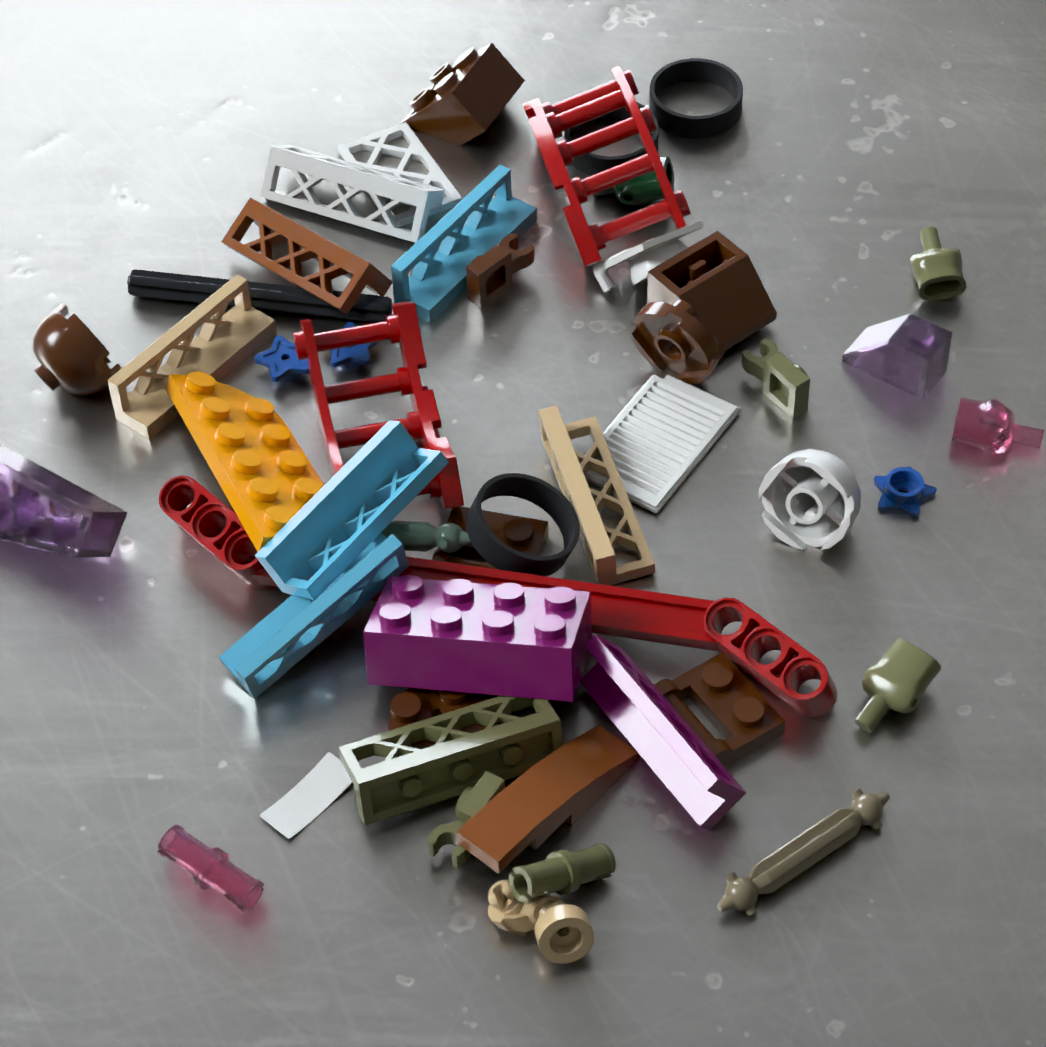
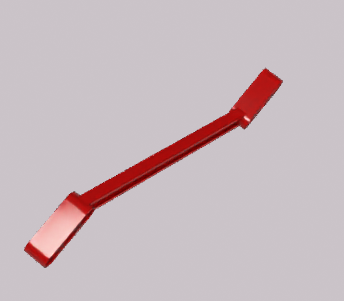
M177 476L164 484L158 498L159 505L163 512L187 535L248 586L258 589L268 586L278 587L257 558L248 563L250 558L257 554V550L235 512L189 476ZM224 528L223 532L216 536ZM408 556L406 557L409 567L399 575H415L421 579L443 581L466 579L471 583L495 585L517 583L522 587L547 589L561 586L571 588L574 591L591 592L592 633L723 652L732 663L806 717L825 715L833 708L837 701L838 692L835 683L821 660L735 598L724 597L713 601ZM381 590L371 600L378 601L383 590ZM742 622L739 630L735 633L722 635L723 629L729 623ZM772 650L781 651L778 659L773 663L760 664L762 656ZM811 679L821 680L820 685L814 692L809 694L798 693L799 688L804 682Z

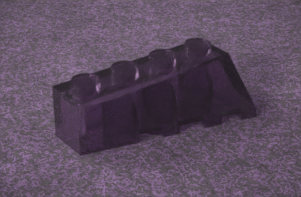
M0 444V541L20 543L23 546L76 558L111 557L128 512Z

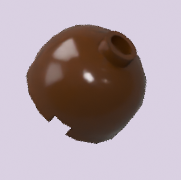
M61 303L39 324L33 337V352L41 364L34 371L52 391L61 386L72 395L88 396L99 393L109 386L107 380L122 368L118 363L112 369L109 368L106 364L111 362L107 358L110 354L109 351L75 313L66 319L65 316L69 314L68 308L64 303Z

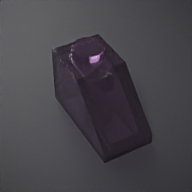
M910 313L867 327L843 354L842 362L923 400L947 372L952 332Z

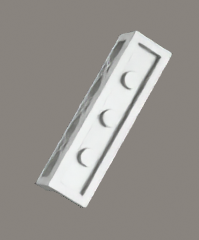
M292 145L271 146L261 197L416 243L424 236L430 208L442 206L445 190ZM280 167L292 170L300 184V187L290 194L276 191ZM305 174L314 176V178L308 181ZM323 180L331 181L339 196L337 200L328 206L320 203L312 188ZM344 186H348L354 189L347 193ZM362 191L370 193L379 210L368 217L359 215L351 200ZM305 193L307 199H303L298 196ZM383 197L392 199L393 201L386 204ZM401 203L416 206L412 230L399 227L390 210ZM343 204L347 211L337 208ZM383 216V218L385 219L386 223H385V222L378 221V220H376V219H378L379 217Z

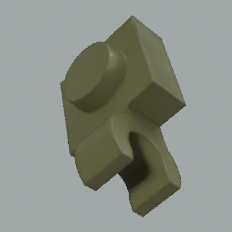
M766 338L761 340L760 354L762 357L754 356L747 349L742 351V368L748 374L757 377L763 382L762 393L793 420L808 411L810 378L802 367L794 365L782 353L778 352L774 342Z
M485 771L474 787H467L456 804L455 814L458 816V820L453 823L439 825L430 832L427 839L429 855L434 857L442 846L452 844L457 846L451 853L452 866L459 869L465 865L470 857V852L457 844L456 831L492 798L505 789V780Z

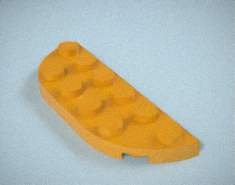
M195 371L190 372L188 375L170 374L166 391L258 552L324 485L287 424L274 411L275 407L271 402L255 398L237 388L217 382L212 376L204 372Z

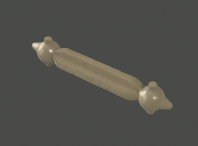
M858 788L851 792L854 799L850 808L835 810L756 863L747 878L737 877L735 872L727 875L725 879L728 884L725 888V895L717 904L719 911L745 910L748 916L752 915L757 911L754 904L759 894H771L853 839L861 825H870L873 831L882 826L880 818L883 814V807L890 799L887 792L878 794L863 793L861 788Z

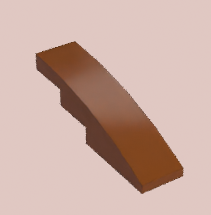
M598 725L565 743L533 765L492 798L456 831L457 844L499 874L528 845L536 850L563 822L572 827L640 759V754L627 743Z

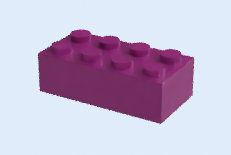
M415 575L389 576L363 631L367 683L370 685L573 702L589 655V651L584 644L592 637L591 592L574 591L571 588L561 586L547 589L522 587L517 583L495 585L471 583L466 579L443 581L421 579Z

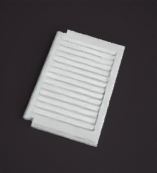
M652 375L603 432L630 502L657 514L740 413L741 407L670 375H667L664 379L657 375ZM588 470L585 475L586 481L601 488L608 481L606 476Z

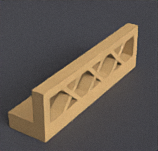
M238 274L107 380L115 417L118 421L150 440L180 415L166 391L170 374L188 375L190 372L198 371L209 374L215 381L219 382L277 333L275 320L251 306L247 279ZM234 299L235 306L224 314L228 303ZM203 324L198 337L192 341L197 328ZM171 351L167 362L160 367L164 356ZM138 378L134 389L127 394L126 387Z
M557 405L538 410L541 439L561 492L571 503L578 516L580 524L579 539L596 584L610 586L655 573L654 560L596 416L564 424ZM590 435L594 444L588 453L583 455L576 452L571 440ZM588 470L608 478L601 492L589 488L585 478ZM602 507L622 514L623 518L616 529L603 524L599 514ZM627 529L630 535L625 534ZM619 544L637 551L640 560L616 566L614 549Z

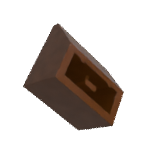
M493 43L479 51L472 47L456 60L454 66L446 63L430 77L429 80L433 85L430 88L423 89L411 100L409 105L413 109L402 123L407 122L414 131L453 144L462 145L488 129L525 80Z
M719 231L712 233L648 271L647 304L655 301L673 304L676 300L686 301L695 308L698 314L697 319L713 337L722 343L725 351L777 318V312L748 254Z

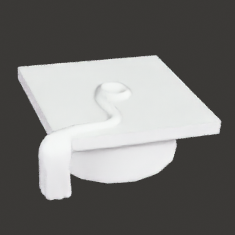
M702 221L695 222L657 238H652L597 262L593 271L604 293L615 287V284L608 276L610 268L629 262L633 286L647 281L648 271L688 248L679 239L704 227Z

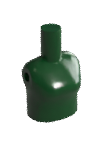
M668 156L660 157L672 190H674V170L671 160ZM654 171L593 194V196L616 193V197L620 202L639 207H646L654 200L664 199Z

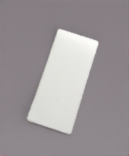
M328 752L294 788L261 813L260 817L286 838L290 839L326 810L352 783V780L341 760Z

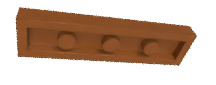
M251 197L221 241L228 248L346 315L364 288L384 297L393 283L370 262ZM255 223L259 227L260 238L246 244L240 243L251 224ZM282 242L288 244L289 255L273 261L272 246ZM312 258L319 261V272L302 278L301 263ZM344 275L351 280L338 298L332 293L331 280Z

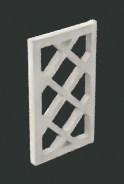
M407 122L337 147V151L344 161L444 189L447 197L443 198L442 206L430 208L428 216L451 209L462 200L460 194ZM403 136L409 147L407 149L387 144L390 140ZM362 150L373 152L367 163L356 161L352 154ZM382 154L402 158L397 169L376 164ZM413 160L422 162L429 172L427 175L406 170ZM367 192V194L370 196V198L372 199V201L375 203V201H374V199L372 198L371 194ZM383 197L386 204L393 201L392 199ZM401 203L411 207L408 211L397 215L390 210L399 227L414 221L416 206Z

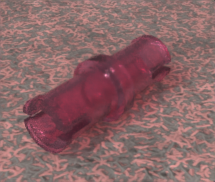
M178 824L172 826L161 838L158 844V854L168 858L191 874L192 882L201 889L211 888L237 906V909L243 913L252 909L260 899L264 890L262 888L264 883L229 861V854L221 848H209Z

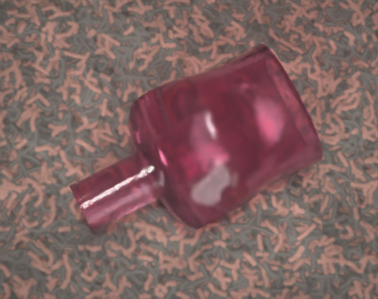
M961 397L951 441L974 446L988 453L1001 454L1006 452L1012 443L1040 449L1044 430L1015 424L1013 412L995 398L978 401Z

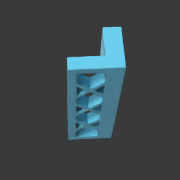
M499 165L391 265L394 304L408 301L414 302L417 317L431 323L467 289L466 266L471 264L476 257L485 254L494 246L500 244L505 236L515 233L519 239L537 221V208L512 196L511 169ZM413 269L411 276L408 278V272Z
M389 420L257 552L255 557L283 593L315 600L449 462L441 451L418 448L400 421Z
M380 533L318 598L311 600L291 595L220 655L221 663L246 691L256 699L383 590L389 576L398 577L409 567L403 544L393 534L386 538Z

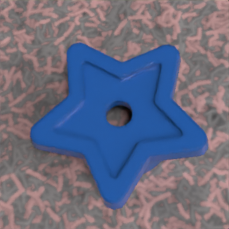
M348 322L344 328L355 327L353 322ZM379 342L350 346L352 348L345 347L329 350L332 352L330 365L334 368L339 366L347 370L358 369L364 365L368 366L371 364L369 350Z
M281 335L275 336L271 349L255 355V363L268 367L273 382H292L299 379L303 374H309L307 360H298L295 343L289 342Z
M912 467L895 468L886 476L874 477V484L882 493L878 502V509L880 511L901 509L908 515L917 518L920 514L921 502L935 496L937 491L936 487L924 484L922 475ZM900 490H905V491H907V493H902V492H899V491H900Z

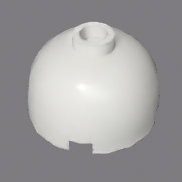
M806 449L789 454L769 470L759 488V498L762 496V503L765 511L762 513L765 524L778 539L793 548L801 550L807 548L806 544L813 547L823 546L820 550L831 548L850 531L861 507V490L852 469L841 458L830 452Z

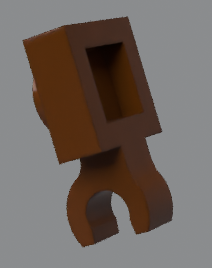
M512 233L505 236L500 244H497L485 254L476 257L471 264L466 266L468 300L482 308L512 286V275L521 269L529 267L534 262V246L530 244L522 250H517L518 235Z

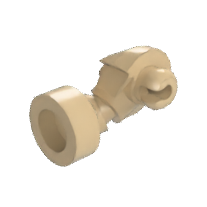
M500 880L490 888L488 893V901L490 903L488 917L500 929L524 937L528 931L534 930L540 952L547 960L558 964L572 963L584 957L592 948L594 932L588 915L580 907L566 904L560 897L548 894L522 903L513 896L509 880Z

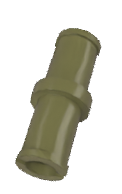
M604 843L594 844L592 847L575 852L565 849L554 851L546 857V860L526 866L514 867V872L509 874V886L513 896L522 903L554 892L559 895H567L578 890L581 884L611 877V873L615 872L616 869L615 856L608 845Z

